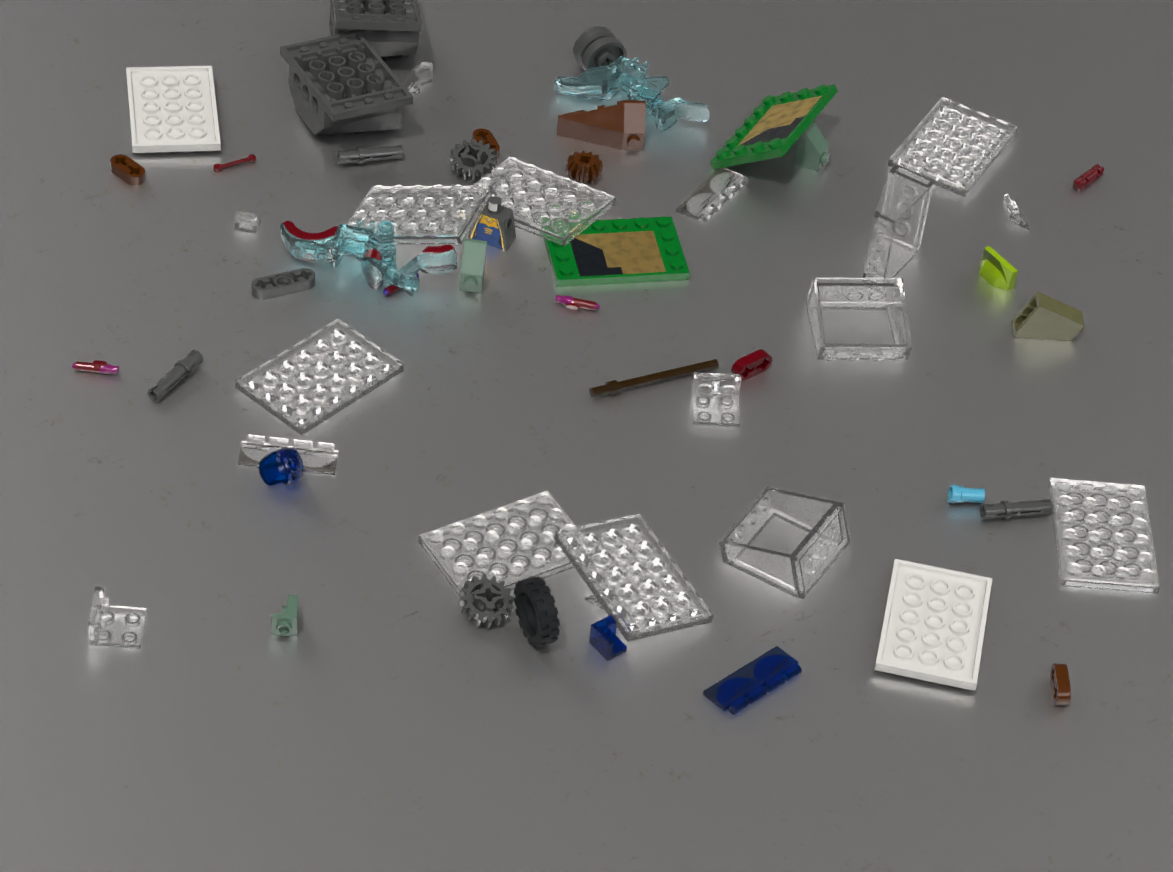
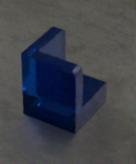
M612 615L591 624L589 643L607 661L627 651V646L616 636L618 621Z

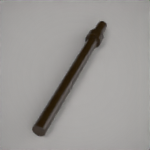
M717 359L619 382L613 380L606 382L605 385L590 388L589 393L591 397L604 394L611 396L619 394L622 390L716 369L719 367Z

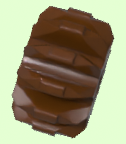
M574 152L573 155H569L565 170L569 180L576 181V184H594L595 181L600 179L603 165L602 161L599 160V156L592 155V152Z

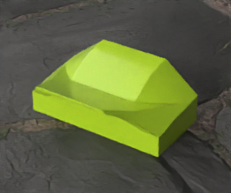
M990 246L985 247L979 263V275L995 288L1003 290L1014 288L1018 270Z

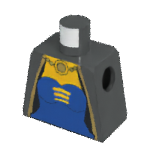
M491 196L488 201H483L476 210L468 238L487 241V245L507 251L516 239L513 210L501 206L502 199L500 197Z

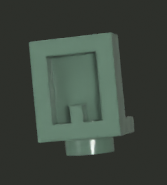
M288 595L287 606H282V614L271 615L272 635L297 636L298 595Z

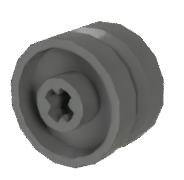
M596 26L582 33L576 40L573 47V57L590 78L595 81H603L613 77L621 70L627 58V51L609 29Z

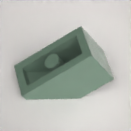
M814 120L798 139L795 164L818 172L823 165H827L830 154L828 153L829 143Z
M464 239L459 291L482 292L487 241Z

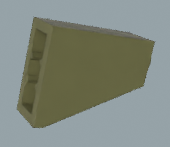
M1036 292L1011 321L1014 337L1027 339L1072 341L1077 334L1082 332L1085 326L1082 311L1040 292Z

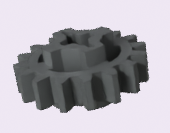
M471 139V143L463 140V145L456 144L455 149H451V155L449 156L451 170L456 171V176L463 174L464 180L471 177L472 181H475V178L478 176L482 180L484 179V174L491 175V170H495V164H497L495 149H490L489 143L483 145V140H480L478 143H475L474 139Z
M486 574L482 575L481 580L473 576L471 582H465L464 587L459 593L458 605L463 606L461 614L468 613L467 621L470 622L475 619L477 621L476 626L478 627L481 623H485L486 628H490L491 623L498 627L501 621H507L509 614L513 610L514 597L509 596L511 588L504 589L505 582L497 583L496 576H493L491 580L487 579Z

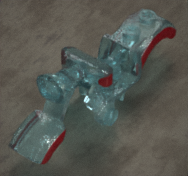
M361 220L357 222L355 227L339 224V226H334L320 233L304 232L291 221H285L280 225L283 245L292 254V257L310 262L332 263V267L337 268L343 256H352L361 261V268L365 279L373 290L380 289L383 283L386 282L403 288L408 295L413 296L414 291L417 292L419 289L420 278H417L418 271L421 270L422 273L445 274L457 269L458 263L455 248L452 245L426 247L420 255L414 257L397 271L394 226L389 221L380 222L375 233V223L371 222L370 227L363 228V221Z

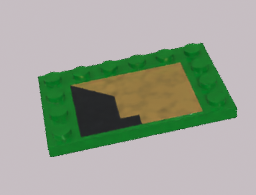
M822 84L814 89L808 90V88H803L798 92L791 93L788 91L780 96L774 97L769 95L763 98L762 103L753 110L751 116L746 118L744 124L735 130V134L725 142L723 148L715 153L716 156L710 161L712 168L719 169L784 156L838 92L835 84L829 86Z
M672 216L542 223L541 232L556 287L689 280L690 272Z

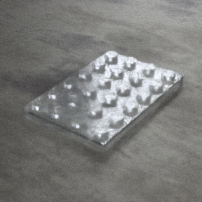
M942 97L889 158L888 166L965 197L1015 136L1018 126Z
M508 157L495 169L491 170L490 174L487 173L457 196L458 205L474 211L479 208L483 201H488L491 196H498L502 199L501 206L513 210L515 227L563 246L616 205V197L512 157Z
M492 185L372 186L339 234L340 244H462L488 203V199L493 195Z
M337 318L235 381V388L302 436L403 372L404 363Z
M1050 478L1049 493L1050 501L1053 504L1052 519L1060 586L1158 594L1160 584L1145 486Z
M548 490L420 534L418 539L419 544L458 596L465 582H471L473 576L478 577L479 580H481L483 574H486L488 580L496 576L497 583L505 582L504 589L511 588V590H514L516 588L515 584L518 581L537 576L541 579L597 560L598 554Z
M640 514L557 530L555 532V541L627 642L712 622L714 614Z

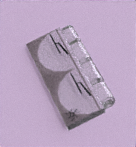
M719 168L676 208V212L707 222L748 183V179L735 171Z
M248 434L247 441L241 442L238 465L335 476L339 451L334 450V443L318 442L316 449L313 448V441L294 439L293 446H289V439L269 437V442L265 443V436Z

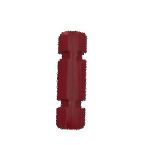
M1099 164L1094 165L1073 181V188H1076L1078 191L1086 188L1103 175L1104 167H1101Z

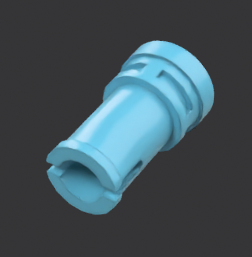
M953 484L949 486V504H962L963 502L983 504L985 500L984 488H964L963 486Z

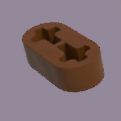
M476 129L473 132L472 139L475 140V143L483 140V145L489 143L490 149H495V155H497L498 159L500 147L493 134L487 129Z
M120 154L110 159L111 172L127 184L138 186L145 182V169L128 156Z
M1053 663L1051 666L1050 682L1054 705L1068 706L1071 697V687L1067 665Z

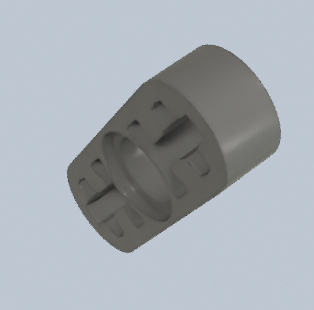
M301 268L256 278L251 283V294L256 299L265 300L310 290L315 286V272L308 268ZM285 282L288 285H279L278 283Z

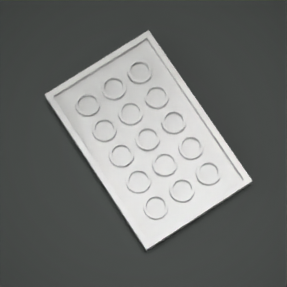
M212 66L126 67L132 153L221 151Z
M895 559L874 670L975 691L992 578Z

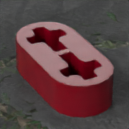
M763 349L757 350L738 359L733 364L731 372L740 381L747 380L766 371L772 363V357Z

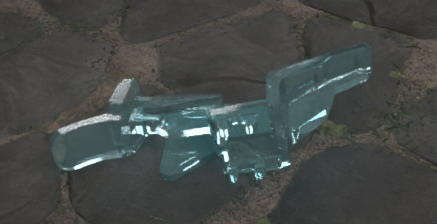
M621 56L613 64L589 68L577 78L560 76L554 81V92L556 94L577 98L609 100L622 90L626 93L628 100L645 101L646 113L656 117V129L660 132L671 128L678 119L692 122H705L709 119L710 109L706 104L689 102L679 97L664 102L660 94L669 85L668 77H647L649 63L645 61L643 65L639 64L638 57L630 60Z

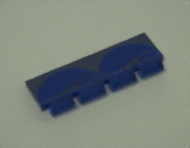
M776 646L704 690L703 695L723 711L728 709L731 714L735 715L749 704L765 696L767 692L770 693L783 685L785 681H789L799 675L802 669L798 665L797 660Z

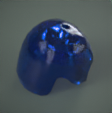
M292 448L275 450L263 457L258 465L262 480L269 486L283 483L285 486L292 485L301 479L304 474L302 458L298 451Z

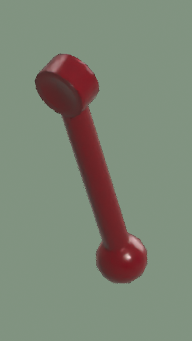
M250 154L247 158L226 164H214L213 170L218 173L224 168L245 162L253 163L256 161V156Z

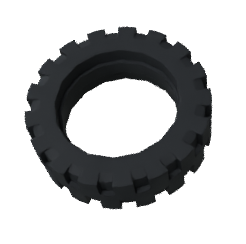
M539 576L518 581L514 589V604L517 608L515 611L519 617L518 622L520 628L522 627L525 638H528V642L533 647L557 641V635L560 633L558 628L560 622L557 618L558 610L557 607L555 608V600L550 594L549 586H546V582Z

